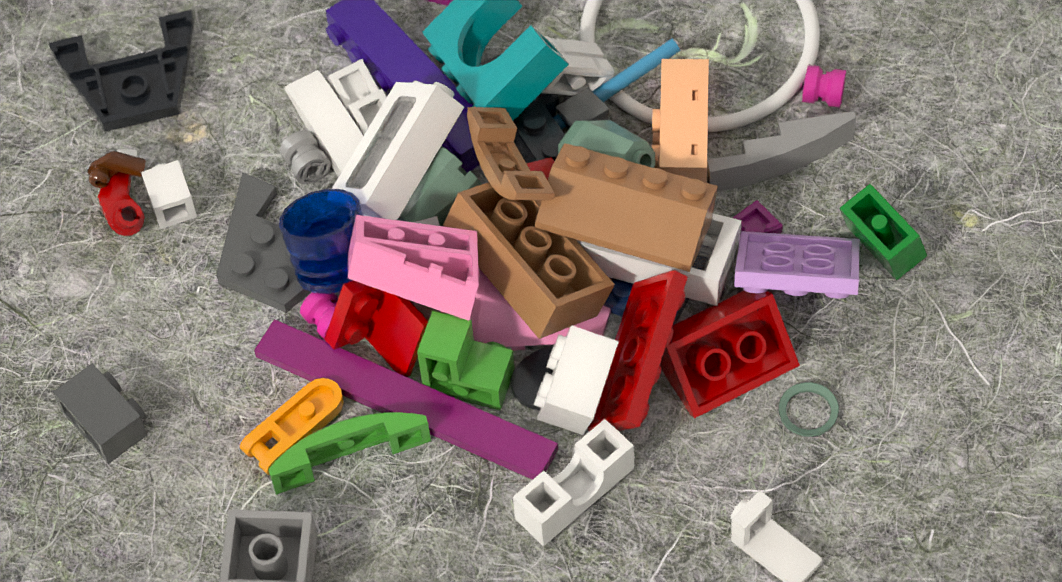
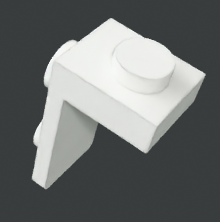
M759 490L750 500L743 499L731 514V541L782 582H806L820 567L821 557L771 519L773 500Z

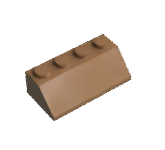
M564 143L552 165L548 182L555 193L554 199L541 201L535 221V228L690 272L712 223L718 186L702 182L698 179L666 172L659 168L630 162L620 157H613L588 150L584 147Z

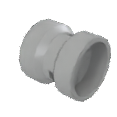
M308 130L293 133L280 146L282 157L287 164L292 165L291 171L298 183L311 184L320 180L328 173L331 167V162L324 151L318 150L319 143L313 133Z

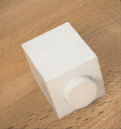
M178 160L167 164H158L152 169L141 172L160 229L197 218L192 197Z

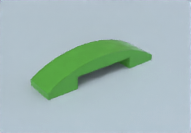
M401 412L369 414L340 421L307 436L289 448L268 469L275 494L277 495L315 482L312 467L388 441L392 454H396L431 442L426 416Z

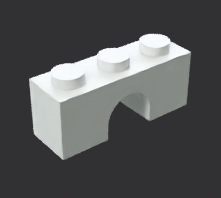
M606 419L574 445V456L561 473L551 478L543 471L513 496L515 519L541 545L545 546L634 469V445Z

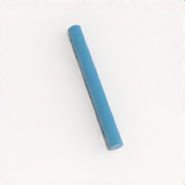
M670 39L592 92L604 102L659 66L661 59H669L680 52V48L674 39ZM559 114L553 117L561 130L566 127Z

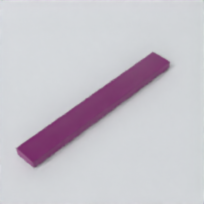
M275 319L254 350L257 358L306 380L331 379L341 388L342 396L381 413L401 412L425 415L430 435L532 480L541 472L547 471L558 452V443L344 349L338 348L333 350L327 342Z

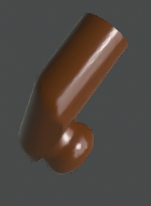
M111 151L90 164L87 172L89 182L96 188H103L108 185L110 178L119 172L141 177V172L145 169L146 160L118 151Z

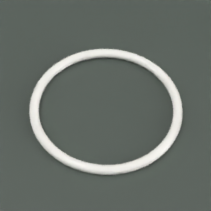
M587 0L581 18L580 41L595 43L596 19L604 0ZM796 0L804 20L805 41L802 56L793 74L783 86L764 101L740 112L708 117V132L731 130L761 120L786 104L803 86L808 64L814 65L820 43L819 19L813 0ZM622 90L609 98L628 114L652 125V108L634 100Z

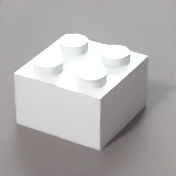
M572 325L566 337L558 335L546 366L553 369L552 375L545 373L534 401L535 406L541 407L537 419L584 435L594 418L618 341Z

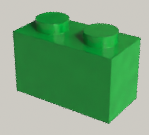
M871 184L867 185L839 208L848 229L857 239H860V242L896 281L927 257L920 235Z

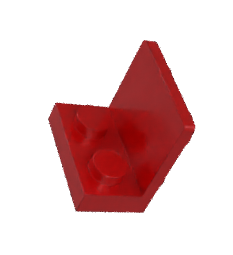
M353 280L343 284L325 336V341L335 350L347 344H356L366 338L396 373L409 377L418 357L417 351L428 321L408 299Z

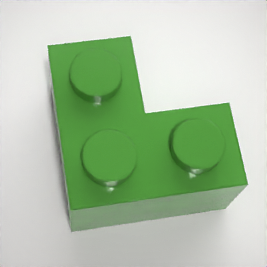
M432 311L417 351L422 384L460 401L501 411L511 382V376L515 369L513 350L507 349L504 345L497 342L483 343L474 341L472 320L468 321L448 313Z

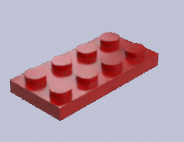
M673 270L633 283L615 338L618 341V345L594 418L587 428L588 431H591L604 419L618 431L640 427V424L645 420L649 411L648 399L652 387L656 384L661 374L660 362L664 350L673 337L672 325L677 311L685 300L684 288L688 277Z

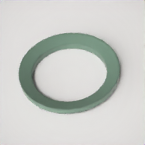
M803 382L793 385L784 392L779 402V416L782 423L791 432L800 436L813 437L824 434L834 426L838 418L839 406L836 397L828 388L817 383ZM804 392H812L822 396L828 402L831 409L829 420L823 426L812 430L795 426L789 420L786 413L787 404L792 397Z

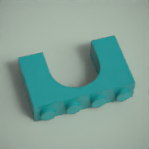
M453 0L422 31L431 44L427 50L441 64L445 63L441 69L453 82L459 83L456 90L470 104L474 103L472 107L505 108L513 121L569 63L554 44L530 25L498 58L480 66L482 55L488 42L523 5L519 0Z

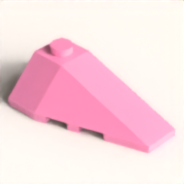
M478 267L479 285L470 317L474 341L483 343L497 342L505 347H512L513 351L525 350V346H550L556 343L558 335L566 337L570 327L539 339ZM603 305L597 317L574 326L604 336L611 309Z

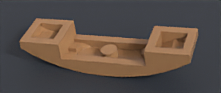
M468 107V125L475 153L491 186L501 196L509 200H553L555 193L543 172L530 171L516 147L514 139L517 127L505 108Z

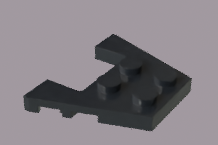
M191 10L158 17L165 43L164 48L89 65L82 35L49 42L52 56L105 132L180 114L194 29V19Z

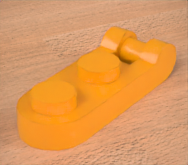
M319 378L309 382L253 429L242 440L240 449L248 457H255L259 461V467L267 475H270L268 469L282 454L302 439L324 428L341 412L344 404L341 388L336 382L327 378ZM273 437L278 443L269 449L266 446V442Z

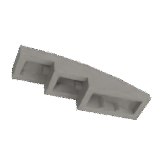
M855 111L778 122L777 136L744 140L742 154L707 159V183L718 186L717 192L749 186L784 175L814 162L854 139Z

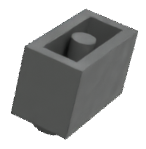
M92 363L53 391L61 412L109 464L147 436L142 422L146 415L133 398L126 401L120 394L122 389L111 373L107 371L102 374Z

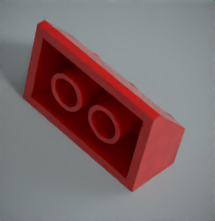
M745 290L718 303L717 306L713 305L673 325L672 340L665 348L660 362L664 375L693 418L800 366L773 294L768 291L750 293Z

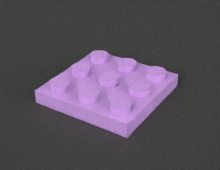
M741 231L734 287H743L745 291L750 293H763L767 289L784 290L786 294L793 296H803L808 294V292L825 293L826 296L836 299L847 298L849 295H858L860 239Z

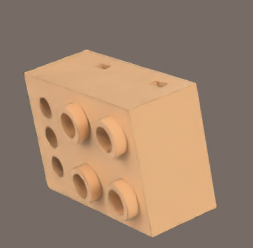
M661 59L660 109H653L652 149L655 152V168L707 183L709 59Z

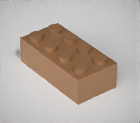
M489 182L458 192L443 226L477 231L479 269L539 339L598 316L615 284L576 239L535 228V221L542 200L506 199Z

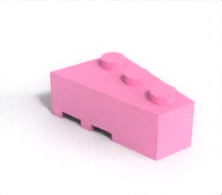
M356 215L348 251V278L470 321L479 285L477 231Z

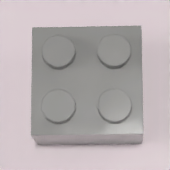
M228 509L219 582H313L318 538L313 513Z

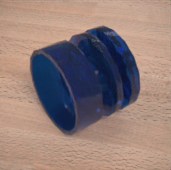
M323 189L310 192L293 201L284 209L280 216L279 228L286 249L290 252V261L295 269L296 279L303 289L313 293L331 294L340 292L343 284L353 281L348 278V251L356 215L364 216L360 200L353 193L343 189Z

